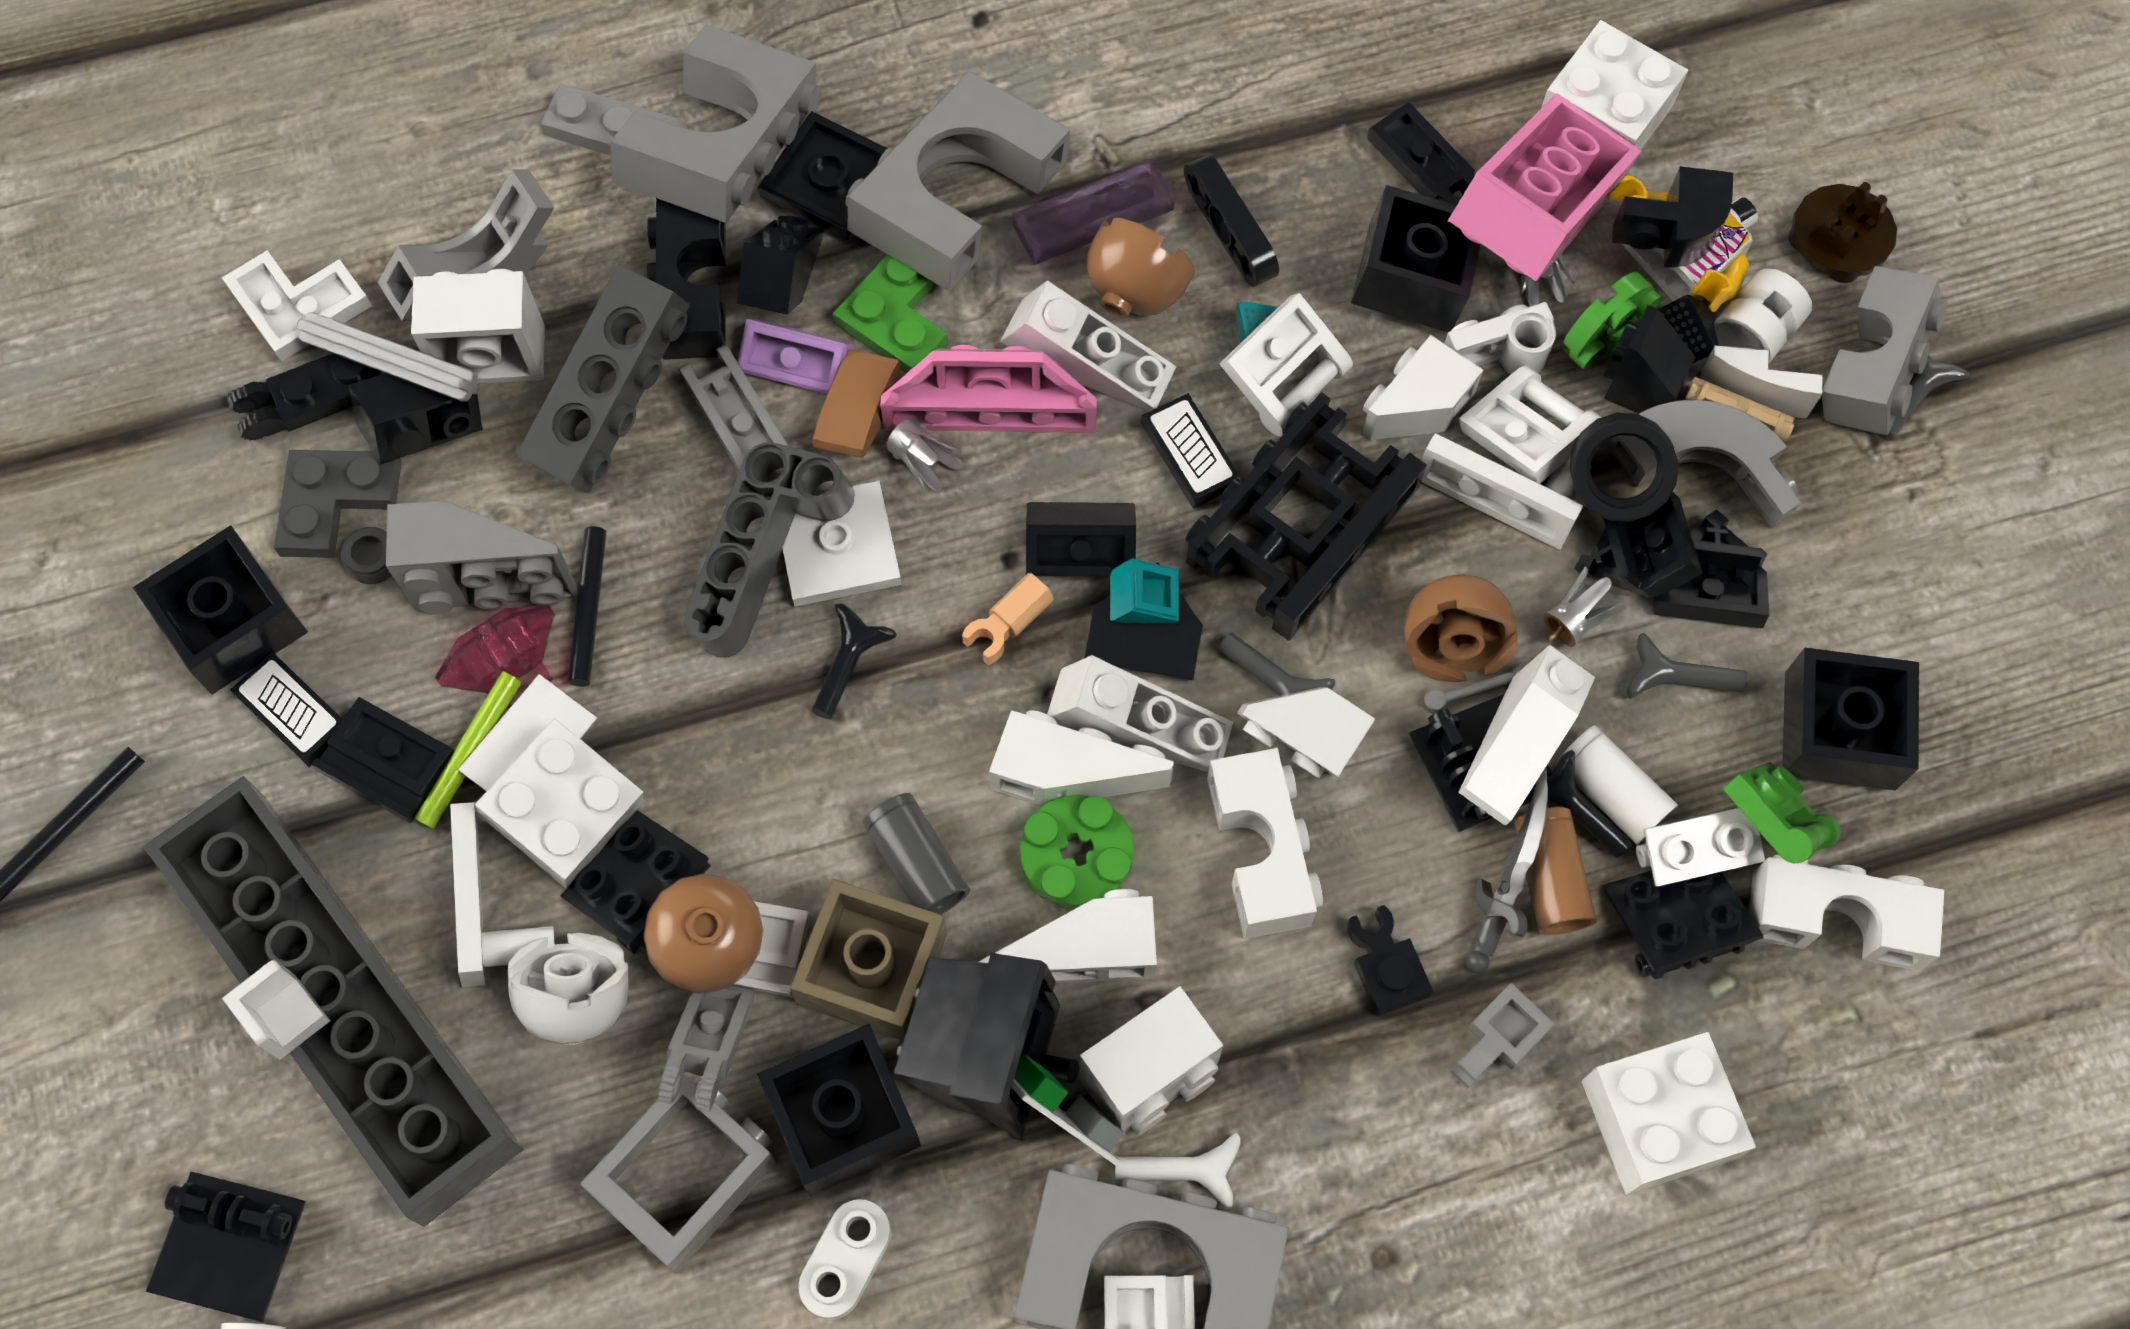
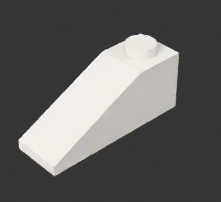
M1548 645L1512 678L1459 793L1503 825H1507L1512 821L1578 717L1595 677L1557 649Z
M1131 889L1109 891L1104 894L1105 898L1092 899L995 953L1041 960L1047 964L1056 983L1155 979L1157 958L1153 897H1139V892ZM990 956L979 962L988 963Z

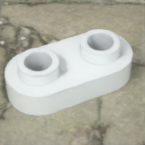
M863 1199L852 1200L840 1206L832 1216L799 1279L800 1298L813 1315L825 1320H836L848 1315L858 1304L891 1239L889 1220L877 1204ZM856 1220H865L870 1224L869 1235L861 1241H854L848 1236L849 1226ZM826 1275H835L840 1279V1289L831 1297H824L818 1291L819 1282Z

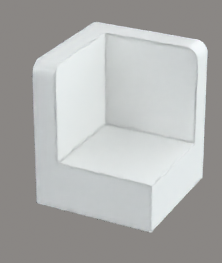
M276 960L268 962L222 998L253 1041L279 1060L330 1022L329 1018L300 980Z

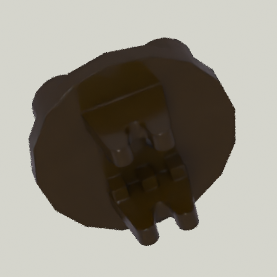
M1863 182L1859 187L1845 184L1820 187L1804 197L1793 215L1792 228L1788 235L1790 245L1811 266L1830 275L1833 280L1839 283H1851L1858 276L1872 273L1875 266H1883L1896 246L1897 226L1891 211L1886 206L1888 200L1882 194L1877 197L1870 193L1871 186L1867 182Z

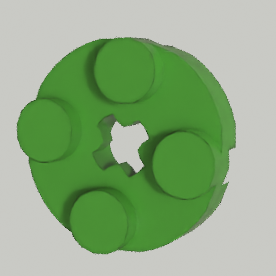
M1639 272L1627 274L1614 283L1611 287L1618 294L1609 298L1604 303L1597 298L1567 333L1563 341L1567 347L1562 349V351L1577 366L1587 370L1603 354L1608 359H1611L1628 320L1635 322L1638 319L1640 321L1647 305L1657 308L1660 304L1662 297L1654 290V286Z
M1084 795L1059 797L1040 807L1036 813L1026 820L1020 843L1021 868L1028 885L1041 898L1044 896L1050 902L1060 904V908L1072 911L1092 899L1105 898L1104 894L1109 891L1122 889V885L1128 879L1134 861V840L1125 819L1112 808L1110 802L1104 797L1097 795L1089 797ZM1071 840H1079L1081 844H1089L1093 849L1086 854V864L1076 866L1073 858L1063 859L1060 852L1068 849V842Z

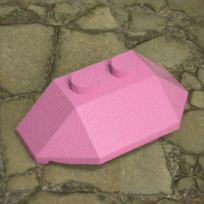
M957 345L951 349H935L881 395L880 406L884 430H892V424L898 426L908 418H916L919 423L926 425V431L1096 433L1097 398L1044 350H1031L1025 346H1009L1003 350L978 349L970 345Z

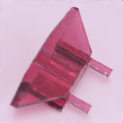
M544 605L505 608L457 638L436 674V680L442 687L488 694L502 671L519 679L536 668L541 676L549 682L552 681L553 677L543 664V658L555 615L550 606ZM509 703L506 710L512 706L511 703Z

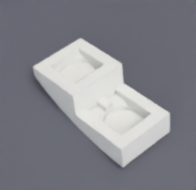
M1715 345L1701 370L1702 380L1792 417L1807 419L1822 395V375L1768 370L1767 350Z

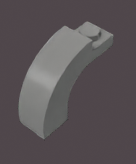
M512 169L489 210L479 222L463 234L445 242L431 245H398L378 284L401 321H412L414 277L433 276L435 273L444 271L457 274L487 273L493 269H507L513 272L523 271L525 274L548 247L540 231L552 213L554 206L530 170Z
M1703 400L1669 402L1639 413V415L1656 422L1667 434L1673 444L1679 464L1686 462L1706 463L1722 469L1733 477L1770 528L1790 517L1801 504L1797 497L1798 488L1792 477L1785 470H1777L1773 465L1787 446L1768 426L1755 417L1729 405ZM1619 435L1608 440L1606 443L1607 447L1636 487L1656 475V457L1654 451L1645 441L1635 436Z

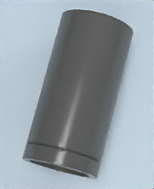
M911 793L899 794L884 801L864 818V827L911 905L942 915L966 898L970 888Z

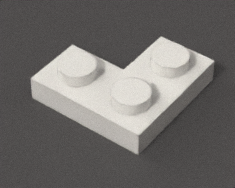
M268 250L222 277L229 290L281 362L309 345L299 339L300 329L296 327L298 320L304 319L309 312H315L345 323L372 307L366 294L340 259L296 286L292 285Z

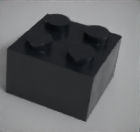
M1386 185L1369 224L1351 304L1441 331L1451 332L1470 297L1481 245L1469 240L1462 233L1461 229L1448 221L1456 206Z
M231 525L132 587L187 669L212 695L256 667L271 652L276 654L308 633L255 555Z
M1805 647L1785 671L1782 767L1791 772L1795 778L1896 791L1919 769V662Z
M870 1024L757 1073L800 1179L810 1197L921 1147L916 1129Z

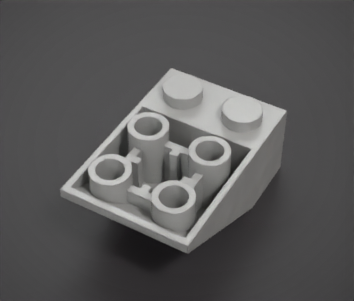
M445 500L387 504L386 567L414 610H420L429 614H444L450 612L453 607L476 606L486 610H497L505 608L508 603L531 601L537 605L551 606L561 603L564 599L577 598L578 586L558 545Z

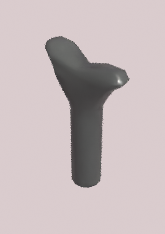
M1928 356L1922 374L1914 373L1913 379L1909 383V385H1912V396L1905 416L1895 417L1888 435L1876 434L1884 440H1892L1931 390L1949 383L1965 381L1970 378L1969 372L1951 363L1934 361Z
M1233 633L1228 634L1220 644L1219 651L1274 690L1278 696L1319 687H1326L1332 690L1335 686V679L1313 680L1287 674Z
M1641 633L1638 636L1637 650L1642 665L1633 676L1627 688V695L1630 699L1635 698L1647 689L1666 683L1736 692L1745 691L1747 671L1676 662L1661 653L1645 633Z

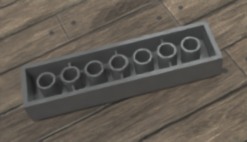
M244 776L143 846L240 984L268 962L276 960L300 980L329 1018L330 1022L292 1050L290 1055L405 1217L425 1227L524 1150L272 805Z

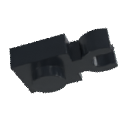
M1385 905L1379 906L1375 912L1376 919L1380 924L1378 932H1366L1361 927L1357 915L1350 917L1347 924L1351 940L1357 946L1366 949L1367 955L1356 958L1354 965L1377 1017L1429 998L1434 992L1411 939L1409 938L1394 944L1391 937L1394 919L1392 913Z

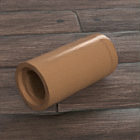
M1564 807L1547 808L1539 848L1533 864L1526 872V879L1539 934L1559 935L1588 928L1594 925L1597 920L1571 811ZM1526 814L1514 820L1517 836Z

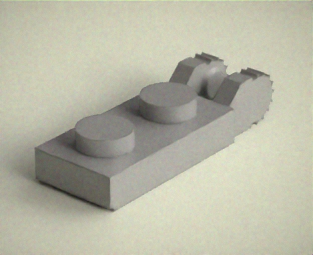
M732 985L728 989L708 994L691 992L668 1047L666 1067L660 1081L658 1102L673 1104L675 1097L678 1096L683 1072H689L697 1076H703L698 1082L695 1093L696 1110L711 1111L717 1097L720 1080H725L753 1008L755 990Z

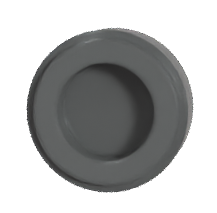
M377 527L361 528L350 534L344 541L341 548V561L348 573L356 581L364 584H377L392 576L386 567L387 532Z

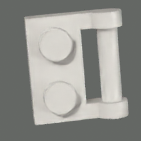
M1300 293L1289 296L1219 363L1260 413L1259 417L1263 425L1276 436H1282L1287 431L1285 425L1289 417L1302 402L1308 403L1334 377L1341 378L1353 367L1349 354ZM1315 350L1319 355L1320 363L1279 401L1272 391Z
M1522 366L1463 414L1459 421L1461 431L1524 477L1540 484L1571 458V450L1580 433L1596 419L1602 417L1592 410L1584 412L1543 384L1540 374L1527 366ZM1519 400H1530L1565 424L1567 428L1562 431Z

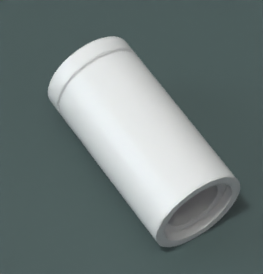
M1596 725L1587 729L1561 755L1563 756L1570 750L1575 752L1574 779L1576 786L1636 845L1645 840L1643 829L1660 826L1678 807V804ZM1560 756V757L1558 758V760L1555 762V764H1554L1555 766H1557V764H1558L1559 759L1561 758V756Z

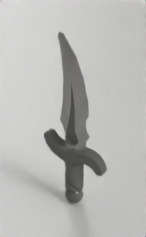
M1546 768L1537 780L1525 820L1511 851L1501 867V877L1495 894L1492 892L1490 882L1478 878L1475 883V898L1478 906L1485 914L1471 946V949L1476 951L1470 953L1466 961L1468 969L1473 973H1483L1489 967L1488 956L1493 957L1507 922L1510 924L1511 933L1524 937L1527 932V918L1524 912L1513 907L1516 897L1524 889L1525 874L1534 862L1543 832L1548 800Z

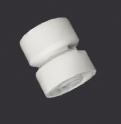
M1765 268L1757 271L1741 289L1736 300L1731 301L1714 321L1713 324L1719 346L1767 350L1769 364L1783 348L1787 338L1793 336L1812 311V301L1806 289L1787 273Z

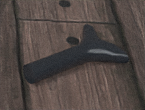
M842 603L835 604V610L841 626V646L811 710L814 714L825 719L832 718L860 655L871 647L890 641L897 636L893 629L886 626H866L854 611Z
M1573 750L1567 751L1559 759L1555 771L1547 774V801L1570 809L1571 815L1609 852L1618 858L1630 848L1632 842L1579 793L1574 779L1575 752ZM1536 783L1534 784L1533 788L1531 789L1527 797L1533 796Z

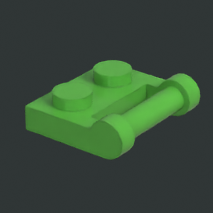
M1771 762L1739 774L1722 788L1776 852L1787 862L1793 864L1802 863L1811 858L1816 849H1827L1840 838L1841 830L1837 820L1827 814L1817 815L1800 796L1803 793V788L1799 781L1782 766L1776 768Z

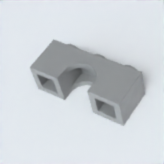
M1880 266L1874 267L1858 305L1860 339L1878 342L1884 346L1864 353L1839 349L1822 389L1824 422L1888 435L1895 417L1905 416L1912 396V385H1909L1914 373L1922 374L1930 350V344L1927 342L1931 331H1940L1946 315L1947 301L1940 299L1939 277Z

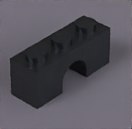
M656 198V217H648L647 220L648 242L650 249H656V262L647 263V278L675 292L690 304L686 312V326L679 338L670 342L663 355V360L718 357L716 349L726 344V309L719 284L696 285L687 280L695 271L701 268L726 266V223Z

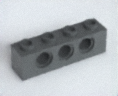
M618 263L516 456L558 479L590 493L593 486L600 483L606 476L611 464L610 454L619 437L625 436L633 426L636 418L635 407L644 390L651 388L657 381L662 369L661 359L670 342L677 340L682 334L687 323L686 312L690 304L675 292ZM641 323L642 333L639 339L631 345H626L625 338L628 330L632 326ZM611 371H616L614 386L609 391L601 393L600 384L603 377ZM590 418L591 427L589 433L582 440L576 441L575 430L577 425L582 420Z

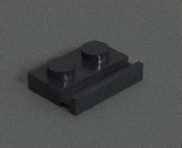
M358 697L327 741L328 747L320 759L316 757L311 765L321 774L403 820L412 823L415 817L414 813L427 797L454 750Z

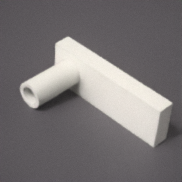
M1436 433L1429 442L1421 460L1427 464L1422 483L1559 550L1564 545L1583 507L1582 504L1574 501L1577 494L1569 470L1571 458L1550 475L1545 486Z
M474 802L450 804L458 974L462 988L486 986L485 967L508 965L519 949L541 938L548 937L547 948H555L554 926L483 932L479 836Z

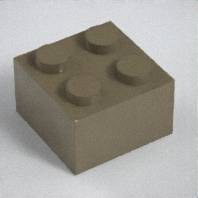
M833 879L790 986L797 1005L861 1027L870 1024L872 1031L901 1040L907 1032L915 1006L916 987L924 977L929 958L939 957L946 939L945 918L943 915Z

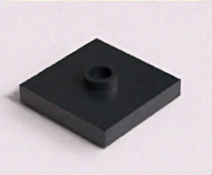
M811 111L798 129L792 143L786 146L774 163L770 173L759 184V196L848 240L852 234L847 230L848 206H846L845 201L848 191L855 181L860 178L865 179L877 167L880 157L888 148Z

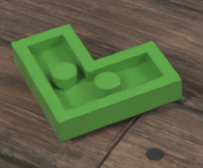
M888 254L833 312L834 323L880 356L898 359L899 369L906 374L932 351L944 349L948 344V335L945 331L913 310L936 283Z

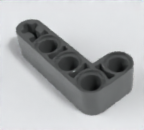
M772 442L758 444L748 451L742 462L684 617L688 633L712 655L727 658L736 655L746 645L795 514L798 513L821 520L832 521L843 517L851 509L855 497L853 486L833 459L821 454ZM783 468L782 473L777 479L766 482V478L773 470ZM833 481L831 488L826 493L819 496L814 495L816 489L822 483ZM764 517L762 525L756 531L747 533V528L752 521ZM745 567L742 577L736 582L728 584V578L731 573L737 568Z

